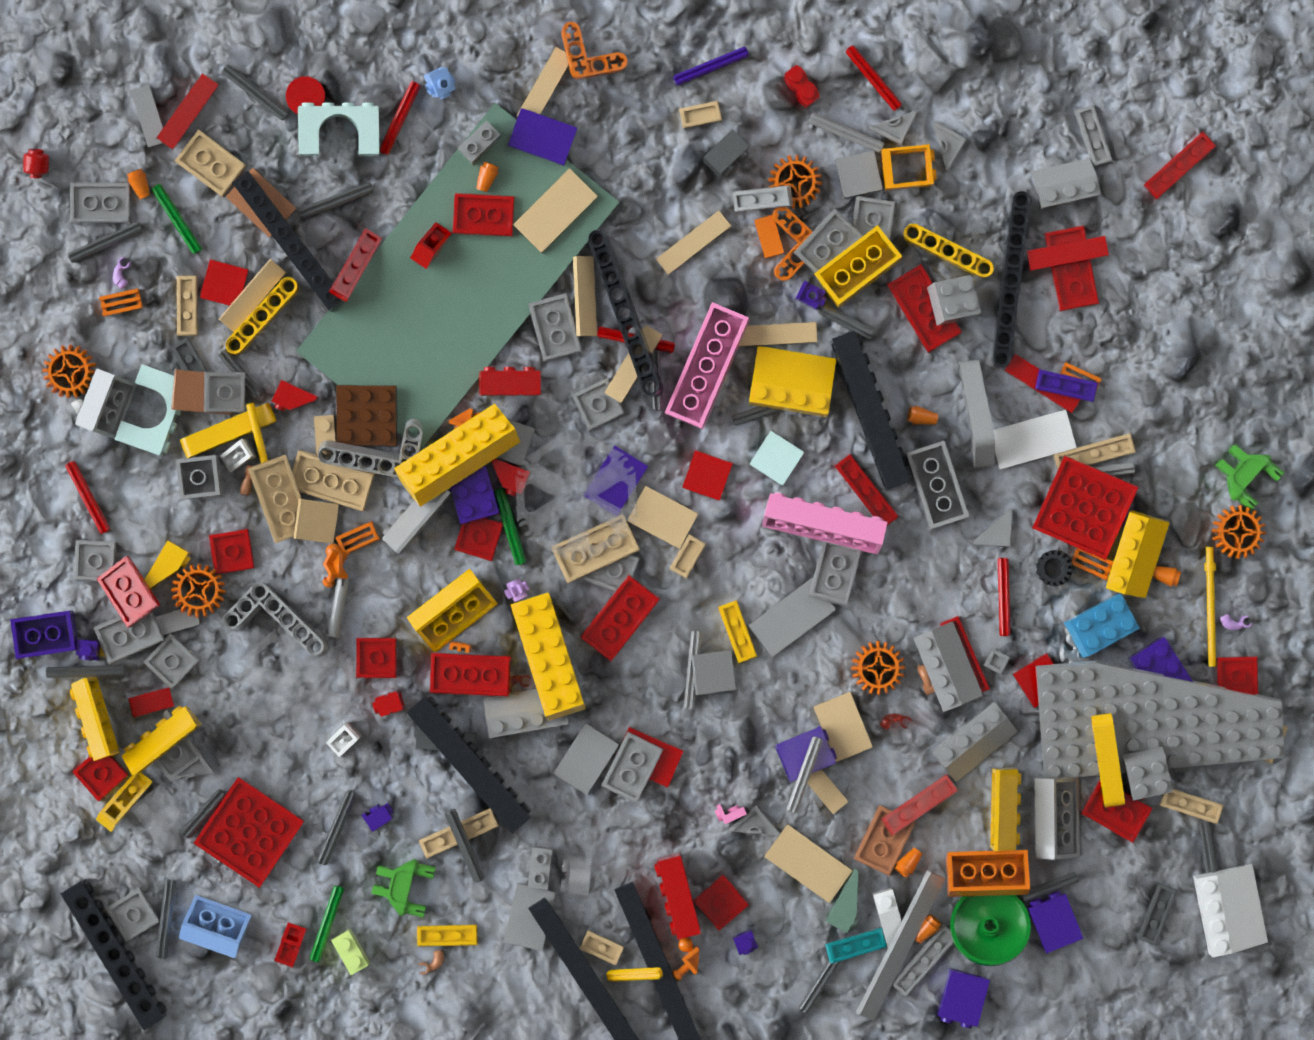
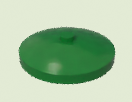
M1016 895L963 896L955 905L950 919V933L956 948L968 960L982 966H1000L1014 960L1024 950L1031 931L1028 911Z

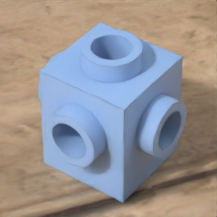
M440 67L424 74L427 83L425 84L426 90L432 97L443 99L450 96V92L456 89L454 86V76L449 73L447 67Z

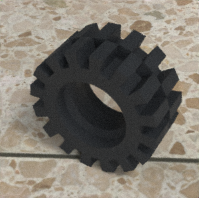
M1051 550L1042 554L1036 564V572L1039 579L1050 586H1059L1067 582L1073 573L1072 560L1068 557L1069 555L1060 550ZM1052 560H1057L1062 564V572L1057 576H1053L1047 571V565Z

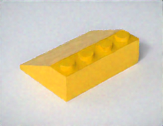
M758 346L748 405L827 418L836 359Z
M87 677L72 683L70 695L72 700H76L78 708H75L78 719H81L83 723L81 731L84 739L87 738L89 746H87L89 757H93V760L97 761L120 754L98 678Z

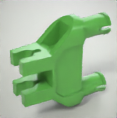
M1232 445L1228 452L1239 463L1232 468L1222 459L1215 466L1227 476L1230 498L1235 501L1238 500L1252 511L1255 508L1254 506L1258 504V501L1245 491L1247 485L1260 470H1264L1275 481L1281 478L1280 476L1284 474V471L1271 461L1270 455H1247L1237 445Z
M412 859L395 869L379 865L376 875L391 878L390 887L374 884L371 894L387 897L400 916L410 914L424 918L426 905L411 903L408 900L413 876L419 875L433 879L436 867L420 864L417 859Z

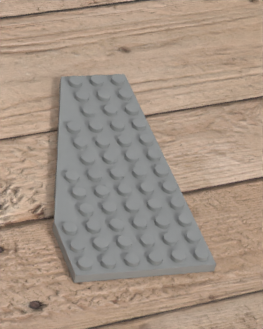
M1097 660L1036 666L1044 778H1075L1099 775L1091 716L1106 713L1112 714L1121 773H1126L1123 755L1157 747L1163 748L1168 769L1285 758L1281 699L1242 693L1197 681L1190 682L1166 677L1163 674L1135 668L1128 669L1105 664Z

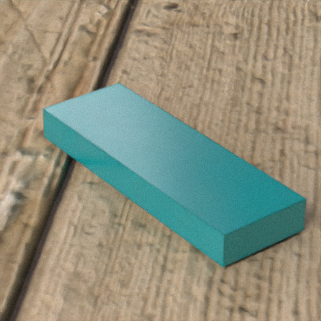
M876 928L825 944L831 964L887 947L882 928Z

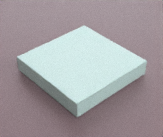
M770 431L749 465L783 486L804 452Z

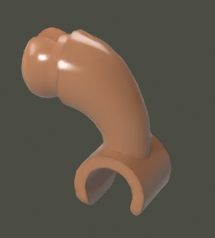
M248 465L246 468V477L240 486L241 495L246 494V496H249L251 494L252 479L248 468L253 465Z
M924 663L922 666L919 664L917 670L924 682L922 686L925 694L935 693Z
M442 950L434 951V958L431 964L426 962L418 964L426 965L427 967L425 972H419L421 975L435 971L442 966L445 960Z

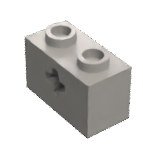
M486 120L458 147V150L474 165L501 139V135Z
M532 847L528 888L548 890L553 848Z

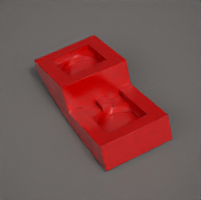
M169 687L128 698L133 717L174 706Z
M287 923L274 962L291 968L294 967L307 930L306 928Z

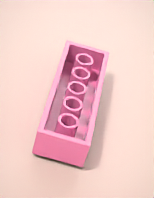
M713 302L711 303L665 413L704 430L749 325V317Z
M770 493L761 527L878 555L883 545L887 522L876 516L871 518L865 517L860 512H845L840 507L828 508L819 502H813L812 504L805 502L802 498L795 497L791 499L782 493Z

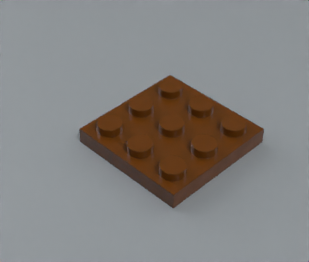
M336 385L337 442L350 445L396 446L397 385Z

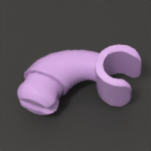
M121 257L118 260V265L113 272V281L121 289L128 284V281L122 275V270L128 269L131 266V262L125 267L122 265L125 257Z
M1229 614L1220 617L1222 625L1228 630H1240L1244 627L1252 626V623L1248 625L1243 623V620L1249 616H1242L1239 622L1231 619Z

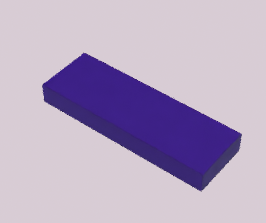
M1039 369L1035 389L1094 402L1098 382Z

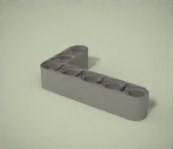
M979 360L959 362L960 379L972 434L971 453L974 468L993 466L995 460V437Z
M418 419L407 421L400 454L340 442L324 441L319 446L318 458L325 464L398 478L394 468L419 453L423 435V424ZM411 427H416L419 429V431L417 433H411L409 429ZM413 446L415 450L408 452L405 450V447ZM329 449L332 451V454L325 455L322 451ZM349 453L352 455V458L345 459L342 455ZM370 457L372 461L366 463L362 461V458ZM390 461L392 465L386 467L382 465V462Z
M263 583L254 584L223 617V624L227 629L240 631L264 608L308 653L316 657H322L328 651L327 643L280 596ZM265 588V595L259 598V589ZM278 601V610L272 611V604ZM250 602L252 605L251 610L245 612L244 606ZM292 615L293 622L287 625L285 622L286 617ZM233 617H237L238 623L232 627L230 620ZM302 629H306L307 636L301 639L299 633ZM320 642L321 649L315 653L313 646L315 643Z

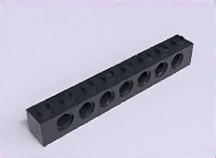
M247 171L232 182L327 309L332 312L343 304V300L329 292L334 282L251 173Z
M82 880L60 894L142 1029L145 1030L167 1016L165 1013L167 1009L162 1001L159 1002L155 996L157 993L152 984L148 985L146 982L144 970L141 967L138 968L135 964L136 958L132 951L127 950L124 946L125 940L120 933L117 934L113 928L115 924L111 917L106 916L104 913L103 903L100 899L96 900L93 895L94 889L92 885ZM81 897L88 899L89 905L87 908L80 905ZM92 914L99 917L97 925L92 924L90 921ZM105 931L109 934L110 939L108 942L101 939V932ZM112 949L119 950L120 957L118 959L111 956ZM122 966L130 968L131 973L129 976L122 974ZM133 983H138L141 986L139 993L132 990ZM143 1000L151 1002L152 1007L150 1010L143 1008Z

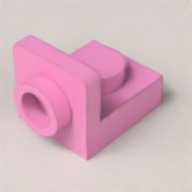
M718 804V810H715L719 822L723 820L725 824L747 815L744 807L739 808L738 805L727 809V814L724 813L721 804Z

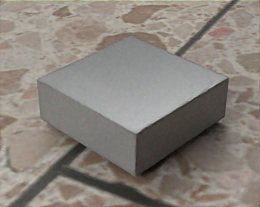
M992 648L983 666L1001 675L1011 657Z

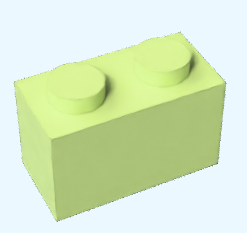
M351 928L331 940L350 975L370 964Z

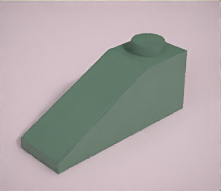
M853 868L825 919L827 923L845 933L849 929L852 931L858 921L855 919L857 916L858 869Z

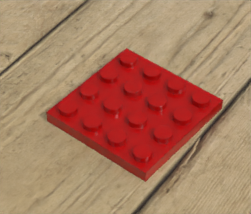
M1064 455L1032 528L1106 560L1138 490V486Z
M237 777L193 844L260 888L305 821L242 778Z

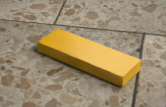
M737 600L719 606L718 609L738 663L757 657Z
M477 924L417 926V946L478 945Z

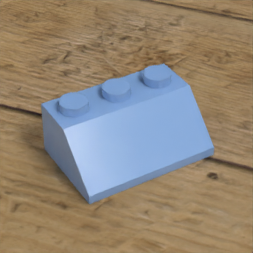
M195 895L182 923L179 939L236 958L250 922L251 914Z

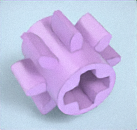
M520 578L506 584L508 589L504 592L508 599L513 598V601L517 602L528 596L526 591L530 589L526 581L521 582Z

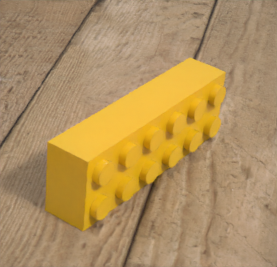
M493 404L394 469L402 485L421 507L519 444L520 439L513 425L496 404Z
M549 592L511 604L547 720L551 721L585 710L586 706Z

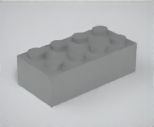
M945 441L905 453L929 529L969 517Z

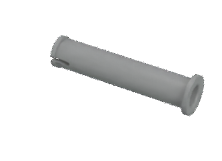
M337 578L328 633L325 636L341 638L339 634L350 579H344L343 586H341L343 579Z

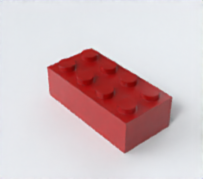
M681 853L657 858V863L654 864L657 877L662 878L663 883H659L662 897H667L668 902H665L667 916H671L673 920L670 922L672 936L676 935L679 940L701 934Z

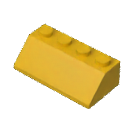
M877 225L815 272L814 275L835 305L840 308L902 261V255Z
M1133 510L1129 512L1106 589L1125 595L1146 598L1170 522Z
M468 569L410 614L407 619L434 652H437L498 603L472 570Z
M181 705L171 712L172 717L168 720L163 718L156 724L157 728L154 731H146L139 737L141 739L140 742L136 745L131 743L124 749L126 753L122 755V758L133 776L140 774L202 725L188 705L183 708Z
M992 768L990 848L994 851L1016 850V845H1020V833H1017V825H1020V813H1017V805L1021 804V793H1017L1018 785H1021V773H1018L1016 768Z

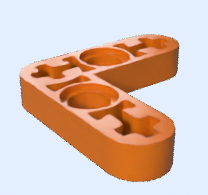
M567 22L563 26L561 35L570 73L575 79L581 80L623 71L627 66V57L620 52L587 58L579 25L575 22ZM568 27L575 30L573 39H578V41L568 43V41H571L570 33H566ZM578 46L581 53L577 56L572 55L570 47ZM616 58L619 61H623L620 67L617 64H611L610 69H608L607 59H609V63H613ZM583 59L579 61L580 67L585 69L582 74L579 71H575L578 66L577 61L572 62V60ZM601 61L604 64V69L597 71L594 68V62Z
M777 207L772 213L773 220L797 242L774 268L775 277L786 281L804 264L802 260L799 263L793 262L791 257L793 252L813 231L787 207ZM785 210V217L788 220H790L791 217H793L794 220L789 222L787 227H785L784 224H786L787 222L784 219L778 220V211L783 212ZM794 223H798L801 226V232L797 235L791 232V226ZM788 260L795 268L789 267L786 270L788 275L780 277L779 268H785L788 265L785 261Z

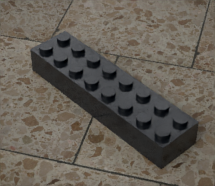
M854 330L831 339L830 343L885 491L910 482L909 477H912L910 468L903 463L902 459L905 458L902 447H897L895 440L898 439L895 428H890L888 421L891 420L888 410L883 409L882 402L884 398L881 391L876 390L875 384L877 379L874 372H870L867 366L870 364L867 353L862 352L861 346L863 342L860 334H856Z
M425 695L406 713L513 834L531 818V809L524 801L520 803L516 799L518 794L511 786L507 788L503 784L505 779L498 771L494 773L490 769L491 763L484 756L480 758L476 753L478 752L477 747L471 741L467 743L463 739L465 736L463 731L458 726L454 728L450 723L452 719L445 711L441 713L436 708L439 704L432 696L428 698Z

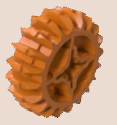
M788 155L787 163L781 158L780 163L782 166L777 163L774 164L778 171H770V174L775 176V178L771 177L768 179V182L774 183V185L769 187L791 185L789 182L792 181L793 174L794 177L800 179L801 182L798 183L797 189L791 185V189L796 198L792 197V209H795V203H798L799 208H803V201L806 205H810L808 198L816 200L813 192L820 193V190L815 188V186H822V182L816 181V179L822 177L821 174H814L819 168L814 167L811 169L814 162L811 160L807 165L805 163L807 157L805 156L802 162L798 161L799 155L795 156V161H792L791 155ZM795 166L805 169L809 175H799ZM789 167L790 177L783 182H779L780 174ZM812 181L811 189L802 196L801 186Z
M69 344L67 351L66 347L62 345L61 353L55 348L53 351L56 356L48 354L51 362L44 361V364L49 366L48 369H42V372L48 373L43 379L51 380L46 386L48 388L54 386L52 392L56 393L59 390L60 397H63L66 392L68 399L71 398L72 392L75 398L79 397L78 391L85 395L84 387L89 389L90 384L88 382L92 381L91 374L94 375L95 373L91 368L95 367L96 363H89L93 357L90 355L85 358L88 351L83 350L80 353V346H77L74 350L73 345ZM69 355L80 358L83 365L74 366L69 359ZM63 358L62 368L55 372L56 364ZM68 367L76 369L72 376L63 374L66 373ZM85 371L83 380L77 385L78 374ZM65 377L68 383H70L71 388L61 386L56 378Z
M1242 505L1237 506V511L1234 506H1230V513L1227 509H1223L1222 511L1225 516L1217 515V518L1221 521H1213V524L1218 526V529H1211V532L1217 533L1218 536L1212 537V540L1219 539L1220 542L1215 546L1216 548L1223 546L1221 549L1222 554L1229 550L1228 557H1232L1235 552L1236 559L1240 558L1241 553L1244 558H1247V551L1251 555L1255 554L1253 547L1257 550L1261 549L1257 542L1264 543L1265 541L1263 538H1260V535H1266V531H1260V528L1265 527V523H1258L1262 520L1261 516L1254 518L1257 514L1256 510L1249 514L1250 508L1248 506L1245 507L1244 511ZM1236 516L1233 527L1224 528L1226 522L1231 517ZM1243 516L1252 523L1254 530L1245 527L1244 520H1242ZM1239 527H1241L1240 530L1247 531L1248 533L1240 534L1239 537H1237L1238 534H1235V532L1230 531L1237 530ZM1224 534L1232 536L1235 548L1227 543ZM1249 535L1253 536L1252 541L1246 547L1241 548L1243 539Z
M201 564L197 565V570H194L193 565H190V572L183 568L182 571L185 575L182 576L178 573L176 576L180 581L173 580L172 582L175 586H178L171 588V592L177 593L172 596V600H179L175 603V606L180 607L183 605L180 611L184 613L188 609L187 615L189 617L192 616L193 612H195L196 618H199V612H203V616L207 617V610L214 614L215 612L212 607L220 608L217 601L224 602V598L219 595L225 594L226 591L219 588L225 586V583L218 582L222 578L221 575L214 577L215 569L210 573L208 572V565L205 566L204 570H201ZM203 576L208 578L209 581L199 583L193 577ZM188 581L191 589L186 596L182 597L183 585ZM194 585H195L196 587H199V589H200V587L203 588V589H202L203 598H202L201 595H198V594L195 595V594H194V593H195ZM214 585L215 594L209 602L206 592ZM194 599H198L204 605L193 606L188 604L187 602L192 601Z
M876 641V647H873V644L869 642L868 646L870 649L867 650L865 646H861L864 653L861 654L857 651L855 654L860 657L859 660L852 659V662L858 663L857 666L851 667V670L858 671V673L852 675L853 678L860 677L856 684L860 685L863 682L862 690H866L869 686L870 694L873 693L874 688L877 689V695L881 694L882 688L887 694L888 686L892 690L896 689L892 684L894 681L897 684L901 683L900 680L896 679L897 676L904 677L903 673H899V669H905V666H899V663L903 662L904 658L897 659L901 652L896 651L893 653L892 651L895 646L892 645L889 650L886 649L887 642L883 643V647H880V641ZM881 651L887 653L892 658L894 665L883 663ZM875 652L873 663L862 665L866 656ZM880 662V665L883 667H888L883 668V671L879 673V678L876 670L868 669V667L876 665L875 663ZM862 671L873 672L875 684L868 682ZM886 671H894L890 680L882 684V675Z

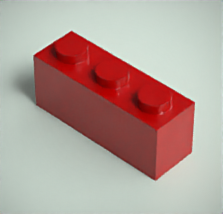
M484 367V371H479V396L541 395V371H535V367H523V371H516V367H504V371H496V367Z

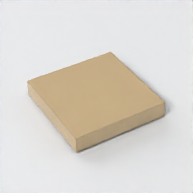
M299 499L294 538L333 544L339 504Z

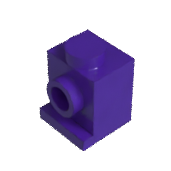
M804 280L795 300L816 310L818 306L822 308L827 298L824 296L826 291ZM814 292L816 298L810 299L808 294Z
M77 639L76 655L79 656V659L99 661L100 642L97 640Z
M389 803L382 807L380 804H377L369 810L371 814L368 815L365 812L361 815L373 832L393 819L392 814L394 811Z
M751 929L732 936L739 955L749 954L758 948Z

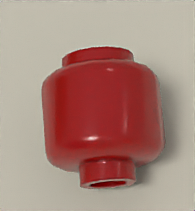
M28 149V152L23 155V171L30 174V178H42V175L49 172V155L44 153L43 149Z

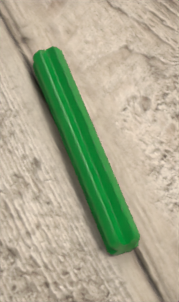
M162 185L154 186L152 188L154 195L193 254L200 252L202 247Z
M497 489L494 491V495L515 565L525 564V555L505 489Z
M335 885L333 887L310 955L311 961L320 962L344 892V888Z

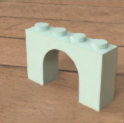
M302 103V106H298L299 157H319L320 127L325 121L333 117L346 118L355 125L358 132L359 156H379V106H374V103H362V106H354V103H342V106H334V103H322V106H314V103Z
M141 364L135 383L153 389L164 397L167 405L166 416L159 425L153 428H141L121 421L115 440L163 456L170 447V442H168L170 434L173 435L177 428V423H175L177 415L180 416L182 410L171 409L174 376Z

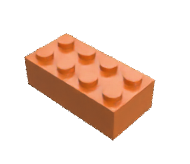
M1028 850L947 852L948 897L1028 895L1030 891Z

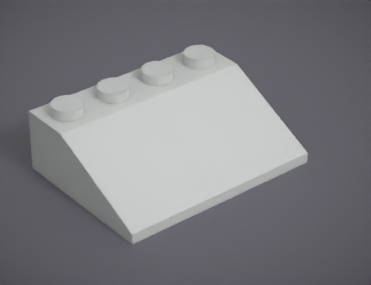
M1252 864L1193 876L1209 955L1218 957L1232 954L1268 942Z

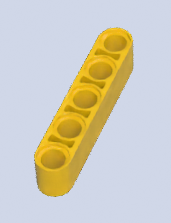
M909 224L903 231V238L908 243L978 278L985 279L993 273L994 267L989 260L917 224ZM908 229H915L918 232V236L913 239L907 235ZM928 237L933 238L936 243L935 246L931 248L926 246L925 239ZM945 246L953 249L952 256L944 255L943 248ZM963 255H968L971 258L970 265L962 264L961 257ZM986 264L989 272L987 274L980 273L979 265Z
M291 277L282 279L227 339L225 346L228 352L233 355L242 354L299 292V284L295 279ZM287 282L294 283L293 291H285L284 287ZM275 296L281 298V303L277 307L271 305V300ZM266 311L267 319L262 322L259 321V312ZM247 326H253L254 333L251 336L244 334V329ZM238 340L240 348L237 351H232L231 343Z
M270 403L255 408L260 429L277 422ZM248 411L180 439L179 441L186 458L195 457L252 433L253 430Z
M1106 713L1091 716L1104 806L1107 808L1125 805L1112 714Z

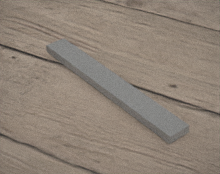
M927 870L856 1011L858 1015L875 1020L945 881L943 876Z

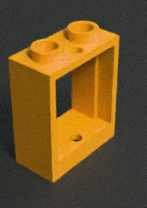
M930 144L881 150L885 191L933 186L934 181H937L936 169H932L931 162L935 161L934 149H930ZM924 152L926 181L894 184L891 155Z

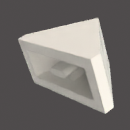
M245 439L239 440L220 455L230 473L257 457Z
M347 722L326 743L340 757L362 735L350 722Z

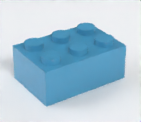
M1121 593L1107 598L1064 622L1082 658L1089 657L1140 629Z

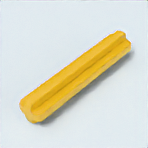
M660 967L609 970L606 973L608 981L656 980L663 977Z

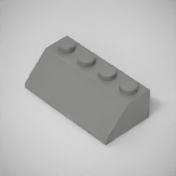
M447 489L421 507L412 497L408 502L410 506L407 510L402 509L395 517L397 519L393 526L389 524L382 532L384 534L382 539L396 553L402 554L452 496V492Z
M953 621L916 635L913 638L943 712L983 696Z
M537 689L510 693L509 696L483 698L489 738L569 724L568 715L551 721L547 720Z
M991 701L935 747L931 753L954 781L957 782L1018 731L998 705Z
M1079 777L1035 778L1036 858L1056 860L1080 857Z

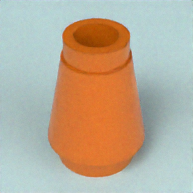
M484 161L483 166L480 165L476 188L488 192V189L499 174V167Z
M142 168L127 174L129 178L127 180L139 199L150 195L146 172L144 173Z
M917 405L915 407L910 406L907 421L911 422L912 425H936L938 413Z
M1156 566L1153 578L1170 587L1172 585L1177 587L1181 571H1178L1177 568Z
M913 847L896 863L895 870L908 878L909 875L913 874L923 854Z
M932 914L926 916L915 940L921 944L939 931V927L942 925L940 921Z

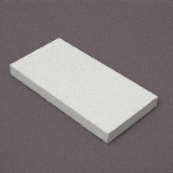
M1066 410L993 430L995 456L999 470L1077 448Z

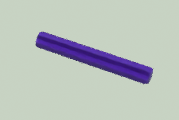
M739 48L674 75V81L679 86L745 59L749 56L747 48Z

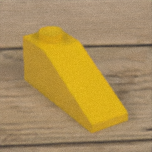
M167 540L145 578L149 588L152 589L180 571L182 567L186 568L191 560L189 557L191 552Z
M143 773L135 776L132 775L99 812L96 820L112 832L153 781Z

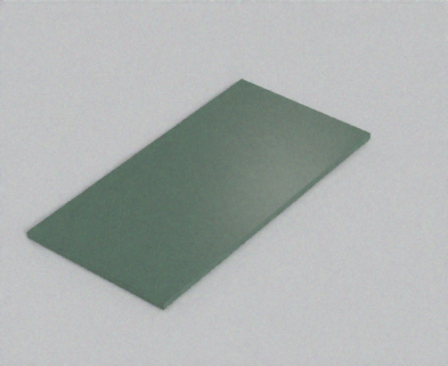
M496 103L493 104L467 138L487 120L501 135V139L474 165L457 149L374 253L347 302H344L332 312L328 311L296 350L297 353L337 385H397V432L403 436L407 421L410 419L420 420L423 424L420 451L479 379V371H484V367H488L528 318L530 315L528 303L544 298L572 263L573 257L577 256L588 243L589 234L594 230H598L619 204L618 200L568 160L562 166L509 147L508 143L516 119ZM484 161L499 167V174L488 189V192L476 188L480 165L483 166ZM569 168L598 196L543 253L514 225L513 237L453 234L455 193L514 196L513 224ZM437 222L452 232L435 260L425 269L410 259L420 239ZM411 427L409 431L411 433H417L419 429L416 427Z

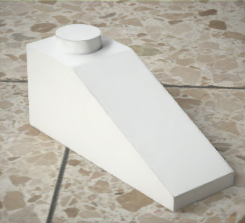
M891 887L872 893L887 947H889L902 922Z

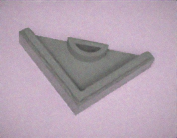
M914 111L871 125L868 130L902 145L918 112Z
M935 121L933 123L945 170L948 172L967 139Z
M1008 510L973 541V544L1010 547L1012 510Z
M757 805L728 829L730 832L780 835V832Z

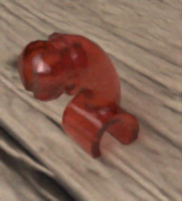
M528 674L510 676V693H512V687L516 683H520L522 687H528L529 684H524L522 679L524 677L531 678V676Z
M891 713L882 718L880 726L889 729L891 724L900 722L903 728H908L902 724V721L906 718L910 721L912 720L908 716Z

